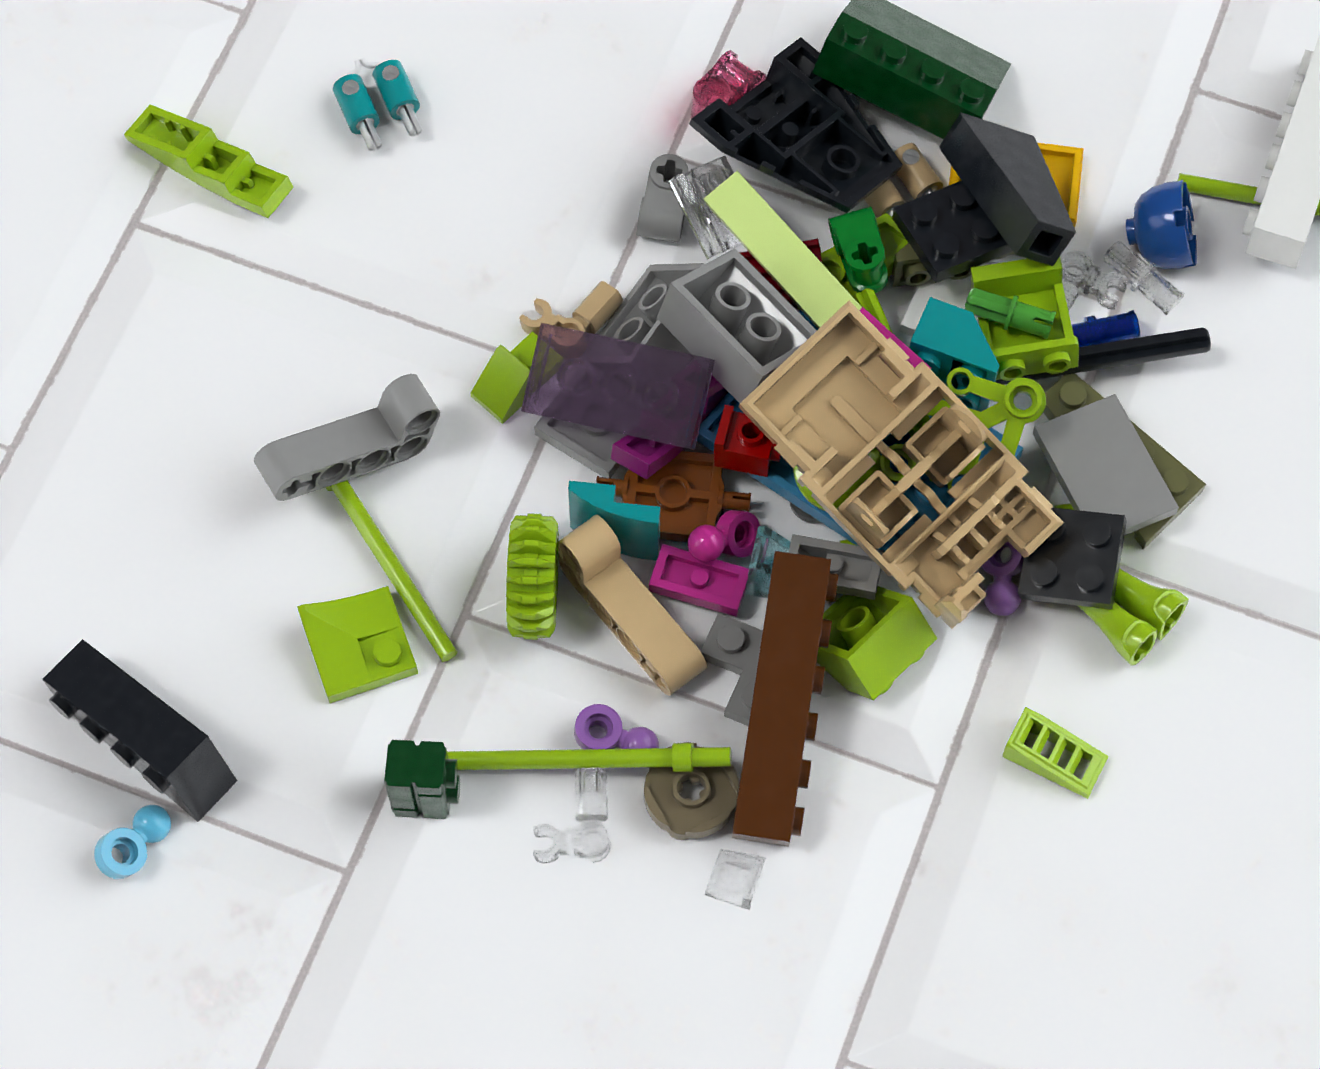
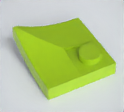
M388 586L337 600L297 606L329 704L418 674L415 659Z

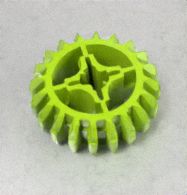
M528 513L527 516L516 515L511 522L506 577L507 629L512 637L538 640V638H550L555 631L559 575L558 523L553 516Z

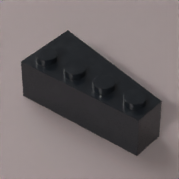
M82 639L42 679L53 694L49 702L61 715L68 720L73 715L81 721L79 726L89 737L98 744L102 741L107 743L111 747V752L125 766L130 769L132 767L136 768L154 789L161 794L165 793L197 822L237 782L236 777L208 735Z

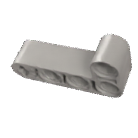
M416 374L403 375L392 381L385 388L376 408L270 442L256 453L254 463L274 497L279 501L290 500L405 461L419 454L430 442L440 417V410Z

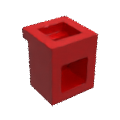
M725 405L714 443V466L768 477L771 462H780L781 455L774 449L776 444H773L744 413L734 411V406Z

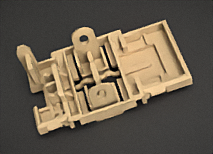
M849 300L752 391L738 407L773 444H776L774 449L792 468L798 467V470L803 475L798 478L797 482L802 487L806 486L813 493L811 496L865 553L889 577L892 575L899 583L897 586L903 592L910 586L916 593L918 592L920 595L917 598L936 618L941 616V619L953 629L986 597V592L979 586L985 578L979 572H975L1008 541L1026 558L1064 522L1051 510L1053 505L1034 486L1030 488L1022 480L1028 473V470L922 361L914 368L907 361L910 357L891 338L886 339ZM944 399L951 407H942L902 447L903 451L916 463L911 469L882 440L891 433L899 441ZM985 441L992 449L947 491L955 500L947 508L940 501L936 493L920 477L925 473L938 487H944L986 447L983 444ZM874 448L890 460L904 476L894 485L882 471L877 470L837 509L833 505L838 498L875 464V461L868 455ZM913 485L927 498L939 516L932 522L926 514H923L881 555L877 550L919 512L914 504L903 494Z

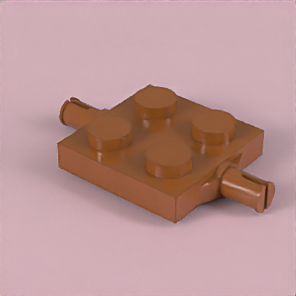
M681 451L674 459L648 479L629 469L624 479L600 476L596 478V483L616 485V497H621L622 503L659 506L660 539L688 542L689 535L698 526L712 525L715 527L722 509L747 512L750 510L751 493L724 491L721 477L722 468L714 466V454Z

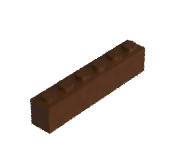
M775 551L732 838L789 847L791 835L801 837L805 808L795 806L798 788L808 789L812 760L802 759L805 740L815 741L818 713L809 712L812 694L821 695L825 666L816 665L818 648H828L832 620L823 619L825 601L835 602L839 574L830 573L831 559Z

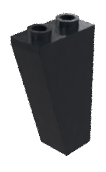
M961 112L940 144L941 152L1014 254L1054 266L1076 234V230L1035 137Z

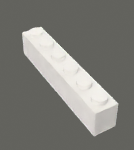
M1320 35L1314 51L1306 49L1304 51L1297 74L1305 76L1304 81L1294 80L1286 104L1294 107L1293 113L1283 112L1276 133V137L1283 138L1282 145L1272 144L1265 165V169L1272 170L1271 177L1261 176L1253 200L1262 204L1259 211L1250 208L1242 234L1250 236L1245 251L1246 254L1294 269L1297 268L1320 200Z

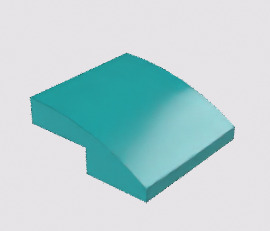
M569 481L570 528L575 530L594 515H599L607 522L617 536L621 547V554L657 561L660 547L659 506L616 502V485Z

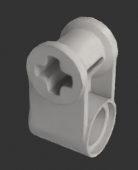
M664 154L652 162L645 196L642 197L637 236L680 243L686 210L685 202L689 176L688 166L681 157L674 154Z

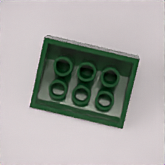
M851 0L841 12L828 34L812 73L944 139L961 112L983 119L1011 63L887 0Z

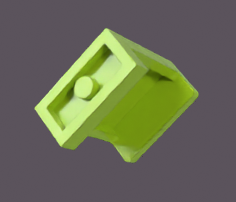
M1060 257L1054 266L1030 259H1021L971 267V289L978 288L1013 299L1014 295L1019 296L1018 301L1056 312L1053 325L1034 320L1035 322L1051 326L1048 340L1009 327L1007 331L1003 329V324L977 317V322L1000 365L996 380L1012 381L1025 375L1044 372L1057 374L1069 368L1078 367L1079 344L1077 337L1073 334L1062 283L1063 268Z

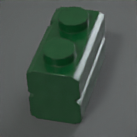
M392 739L390 744H388L384 782L395 817L417 818L419 813H422L424 818L446 819L450 812V804L459 803L460 775H457V759L448 758L447 747L444 746L443 742L421 741L419 745H415V742L412 740Z

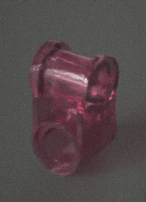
M732 50L725 52L716 64L694 85L691 118L718 98L728 106L732 105L766 79V74L760 70L753 71L738 60V54Z

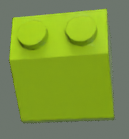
M878 586L875 600L843 594L824 612L823 619L832 620L828 648H818L817 663L820 666H825V671L846 690L874 701L879 695L888 691L893 681L911 664L920 660L925 650L938 638L912 597Z

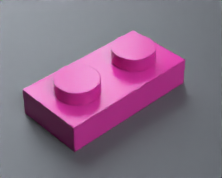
M662 544L649 581V591L737 617L750 578L751 569L717 559L703 562L693 557L690 551Z

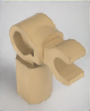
M600 281L572 313L573 318H565L560 314L555 316L548 302L536 298L534 301L535 310L542 317L537 320H531L522 314L519 319L524 332L530 334L533 331L538 336L543 335L545 342L555 347L556 351L565 360H576L582 357L588 349L587 337L598 332L623 303V298L617 289L604 281Z

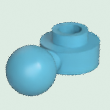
M146 805L140 808L134 815L133 829L117 828L99 839L95 846L94 858L103 874L113 879H123L138 872L144 866L147 859L146 843L159 842L170 832L171 818L164 808L158 805ZM113 848L121 851L123 855L122 863L113 859Z

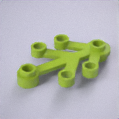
M963 367L951 370L947 376V387L957 397H963L972 393L997 403L981 412L968 409L988 429L1007 420L1001 443L1015 456L1025 424L1036 421L1045 410L1046 395L1041 385L1029 378H1017L1005 386L974 376L970 370ZM963 374L967 376L970 382L968 387L963 390L955 389L951 383L955 375ZM1018 394H1027L1031 398L1032 404L1028 409L1021 410L1015 406L1014 398ZM941 400L925 416L933 417L942 407L950 408L951 406L945 400ZM903 444L889 446L890 449L907 460L908 466L911 469L916 465L903 451ZM981 452L947 483L948 491L953 487L952 482L956 477L964 476L978 463ZM881 455L880 466L882 472L890 481L898 483L904 476L901 473L894 472L890 468L891 461Z

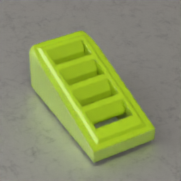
M1025 707L1002 757L1087 799L1109 757L1050 719ZM1029 732L1038 736L1032 749L1024 745ZM1047 741L1055 744L1049 759L1040 755ZM1064 749L1073 753L1065 769L1057 765ZM1081 758L1090 761L1081 780L1073 774Z

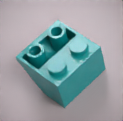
M930 297L910 341L909 348L931 367V370L946 386L949 372L958 367L970 370L974 376L996 382L1000 365L973 312ZM963 374L955 375L951 381L952 386L957 390L967 388L970 383L968 377ZM972 393L958 397L967 408L980 412L989 408L991 401Z

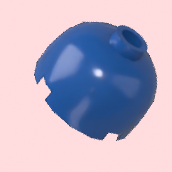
M1183 180L1172 181L1151 187L1141 194L1135 203L1134 217L1126 219V234L1129 245L1137 244L1141 256L1153 266L1162 269H1180L1196 266L1197 240L1196 235L1192 233L1191 221H1194V215L1186 182H1183Z

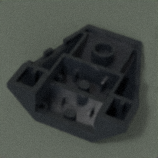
M802 37L777 54L772 61L766 79L735 103L728 106L718 98L691 118L689 125L722 153L845 213H848L900 171L903 165L876 125H869L858 110L860 102L854 94L848 95L843 88L812 73L820 52Z

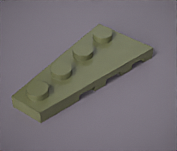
M1077 374L1063 375L1045 392L1046 406L1043 413L1048 420L1101 400L1104 397ZM1131 421L1179 506L1177 514L1134 531L1136 533L1134 538L1144 550L1203 492L1206 483Z

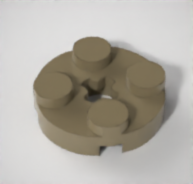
M693 743L694 748H704L697 746V743ZM733 764L732 766L694 767L693 772H673L672 767H649L644 783V803L648 814L656 825L667 831L676 840L703 838L719 831L734 815L738 799V776ZM689 780L693 786L702 784L704 789L699 792V799L692 801L689 798L683 799L679 795L683 791L682 783Z

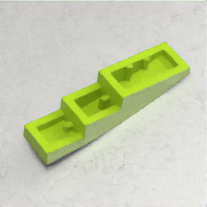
M151 104L124 134L129 142L184 177L230 202L266 218L271 216L294 188L288 176L256 164L250 152L218 140L212 128Z

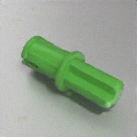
M978 288L970 290L965 303V310L973 312L974 316L1003 324L1004 330L1008 331L1009 327L1041 336L1048 340L1051 332V326L1035 322L1034 320L1053 325L1056 316L1055 311L1051 312L1018 301L1019 296L1014 295L1013 299Z

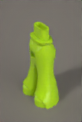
M1119 568L1113 610L1087 606L1078 607L1102 630L1116 651L1131 666H1134L1152 650L1156 637L1161 641L1172 630L1182 616L1189 598L1178 590L1150 585Z

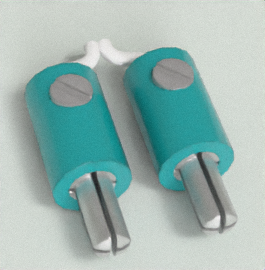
M363 57L360 60H355V68L334 83L332 90L349 129L354 134H362L369 151H375V147L378 150L382 146L375 129L380 123V117L360 75H357L361 70V64L369 69L375 68L372 76L390 116L395 120H402L409 136L414 137L415 132L417 135L421 133L422 128L415 115L420 108V103L400 61L368 62Z

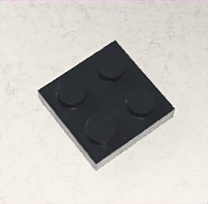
M963 181L896 206L893 209V221L935 283L1012 252V249Z
M1051 508L1064 523L1030 556L1023 559L1018 589L1020 599L1113 610L1127 523L1125 515Z

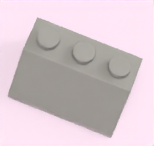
M735 248L671 282L657 316V319L739 403L817 331Z
M705 264L649 265L579 361V364L582 366L585 361H588L649 399L660 400L670 392L672 378L685 370L689 363L693 362L696 358L657 319L670 283Z

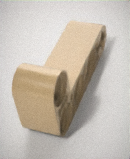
M594 515L558 541L559 564L566 578L662 692L668 696L672 695L707 669V662L698 647L623 561L618 538L603 518L599 515Z

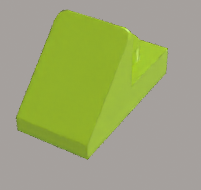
M532 331L512 351L507 350L503 345L496 348L470 392L471 397L503 424L565 367V358Z

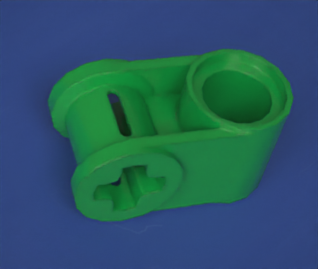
M872 207L828 218L835 250L838 257L840 256L852 289L857 293L867 288L874 290L875 293L880 292L888 282V272L884 262L885 249Z

